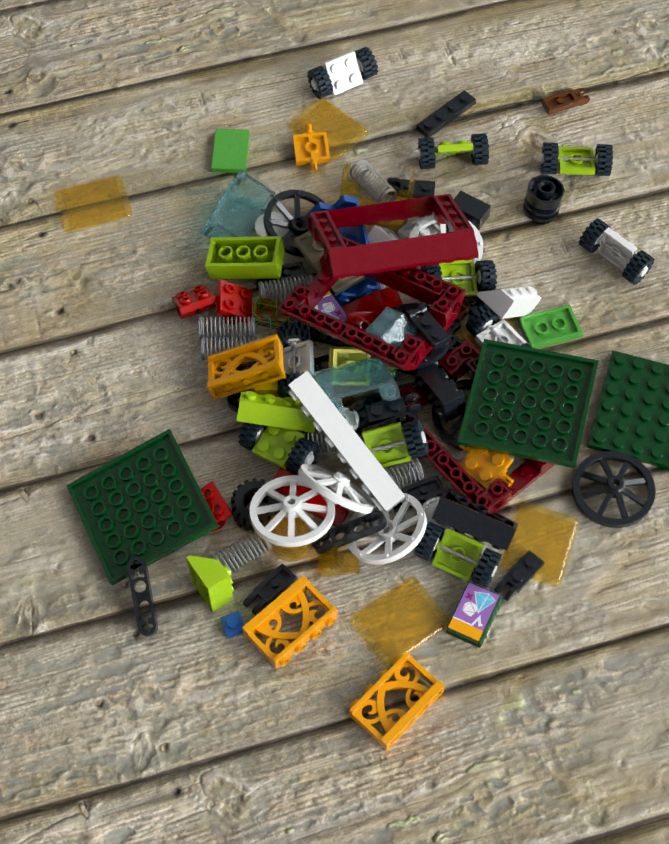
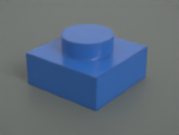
M239 610L220 617V622L227 639L243 633L242 627L245 624Z

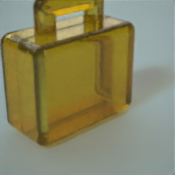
M326 98L316 101L288 125L289 129L297 135L306 132V124H308V129L309 124L312 125V132H327L330 160L333 161L338 160L369 134L367 128Z
M112 176L61 189L55 193L64 230L69 233L126 219L133 214L123 180L120 176Z
M522 502L514 519V522L518 523L516 532L508 550H504L500 567L502 570L509 572L530 550L545 562L531 580L557 587L562 583L579 521L573 516L528 502Z
M410 577L355 613L351 617V623L384 666H391L400 654L403 656L406 652H412L447 628L449 619L418 579Z

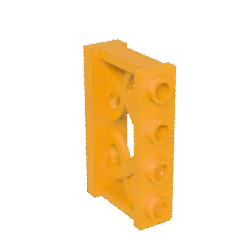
M276 334L207 357V389L214 400L286 378L283 363V345ZM250 360L257 362L249 369L243 371L236 370L244 362Z
M303 575L242 627L243 635L277 669L280 666H285L293 654L296 652L300 653L306 647L308 641L311 639L315 640L322 633L321 630L323 628L331 626L337 620V609ZM307 591L316 601L308 603L304 593ZM292 603L297 604L296 608L301 605L298 609H291L289 606ZM321 606L325 610V615L317 619L314 615L320 613V611H309V608ZM285 612L296 615L303 612L300 631L290 633L279 632L282 625L280 613ZM272 620H275L277 622L275 630H272L274 628V625H269V623ZM257 633L268 637L265 645L257 638ZM273 639L276 640V649L279 645L285 647L279 654H275L270 650V644Z
M408 652L403 656L400 654L393 661V666L389 670L385 669L379 675V680L374 685L370 684L365 689L364 695L360 699L356 698L349 706V717L372 736L385 751L444 692L445 685L440 680H437ZM409 667L414 670L415 678L413 682L409 681V672L405 677L400 675V671L403 668ZM419 676H421L432 687L428 688L422 684L417 683L419 680ZM407 690L405 700L409 710L405 712L401 709H391L385 712L384 698L386 691ZM412 691H415L413 696H418L419 698L416 702L410 700ZM376 695H377V702H376L375 700H372ZM366 706H371L372 711L367 712V714L375 715L378 713V717L371 720L365 719L362 716V709ZM392 714H397L399 716V720L397 722H394L392 720V717H390L389 719H387V717ZM380 722L386 734L383 736L372 725Z

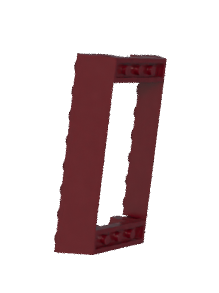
M451 194L312 212L306 219V224L314 240L321 241L324 246V261L333 279L479 258L474 229ZM432 213L437 224H447L449 227L448 233L349 247L346 246L338 231L342 227H356L357 225L364 224L372 225L378 222L387 223L393 220H407L415 217L423 218L432 215Z
M341 236L347 247L362 245ZM324 255L320 259L322 269L306 287L298 284L277 308V311L401 370L416 369L432 349L419 332L415 337L408 334L398 349L397 346L315 309L314 307L339 280L337 278L333 279L324 261ZM405 268L398 271L391 270L378 274L370 273L363 275L430 305V314L445 331L457 318L466 294L465 289L417 268Z
M467 339L439 361V368L443 367L449 380L453 379L454 382L464 374H467L474 380L481 352ZM410 384L390 398L404 397L407 394L417 393L419 396L418 401L405 404L406 407L417 403L423 407L428 403L424 390L419 389L418 386L413 388ZM408 417V421L404 423L401 422V425L414 421V419ZM422 425L429 453L424 456L459 494L469 497L468 500L472 504L480 503L486 506L491 514L501 509L555 465L528 459L508 475L514 480L511 486L508 487L497 478L483 491L482 487Z

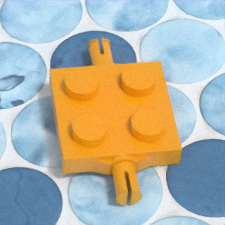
M306 124L305 133L293 135L296 166L310 165L311 172L314 173L315 168V173H317V164L330 163L327 132H312V125L309 124L308 129V124Z
M459 445L460 448L467 452L460 465L486 489L497 478L508 487L513 484L514 480L506 475L508 467L514 461L506 454L472 447L466 448Z

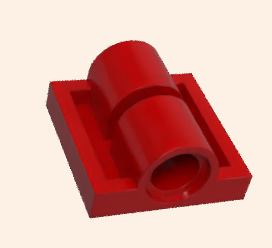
M220 279L217 282V314L222 315V320L223 316L225 317L226 324L227 317H229L230 325L231 317H233V324H235V317H237V323H239V317H241V322H244V316L245 323L248 324V316L251 322L252 290Z
M198 285L191 291H181L172 297L180 319L197 314L196 309L201 313L216 307L215 296L206 285Z
M211 481L202 487L201 491L219 525L218 528L211 531L215 532L226 524V519L233 515V512L215 483Z

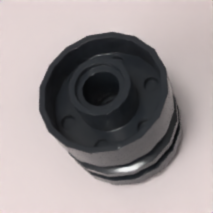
M538 175L529 181L523 204L525 215L531 220L540 223L555 220L559 214L565 189L563 184L555 177L548 175Z

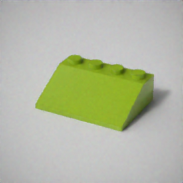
M252 391L241 392L237 421L311 433L315 431V427L312 424L314 419L311 415L307 417L300 408L303 405L299 400L294 401L291 397L279 398L272 394L260 395Z

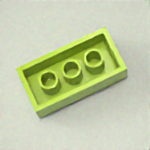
M281 236L211 237L205 264L210 279H280L285 254Z

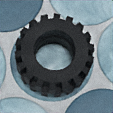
M254 478L251 482L246 480L244 485L239 484L237 486L238 490L234 489L233 497H231L233 519L246 532L251 530L254 533L250 519V510L246 506L251 502L255 493L266 484L264 479L257 481V478ZM266 495L262 500L267 505L281 503L269 495ZM281 510L258 514L257 516L260 523L265 527Z

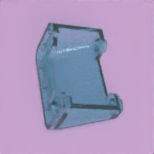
M240 170L224 191L200 233L208 238L251 237L256 220L265 211L268 203L276 193L243 170Z
M376 357L320 370L312 376L339 412L343 408L341 398L377 388L384 400L392 401L401 398L399 388L388 366L384 361Z

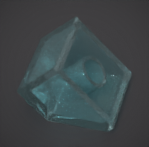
M386 307L365 330L366 333L397 346L398 349L408 334L414 337L418 334L417 329L403 313Z

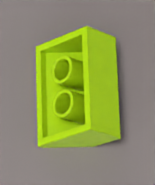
M192 555L186 557L191 581L213 613L234 600V588L231 585L233 581L230 577L232 574L226 565L222 566L219 560Z

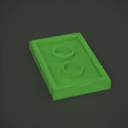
M216 129L212 172L246 173L250 130Z
M570 304L518 317V323L526 342L532 348L539 349L583 336V332Z

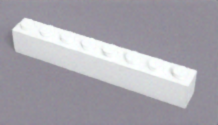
M306 371L288 385L290 396L294 401H300L303 405L300 408L307 417L311 415L314 419L312 424L319 433L323 431L327 436L325 438L327 444L331 448L335 446L339 452L336 455L341 462L349 464L351 467L349 472L355 479L359 478L362 481L363 485L361 487L367 495H373L376 499L373 501L380 511L384 510L387 513L404 500L405 495L310 373Z

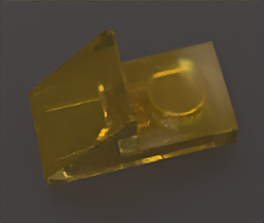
M335 547L318 556L319 577L360 573L359 560L351 552L338 553V547Z

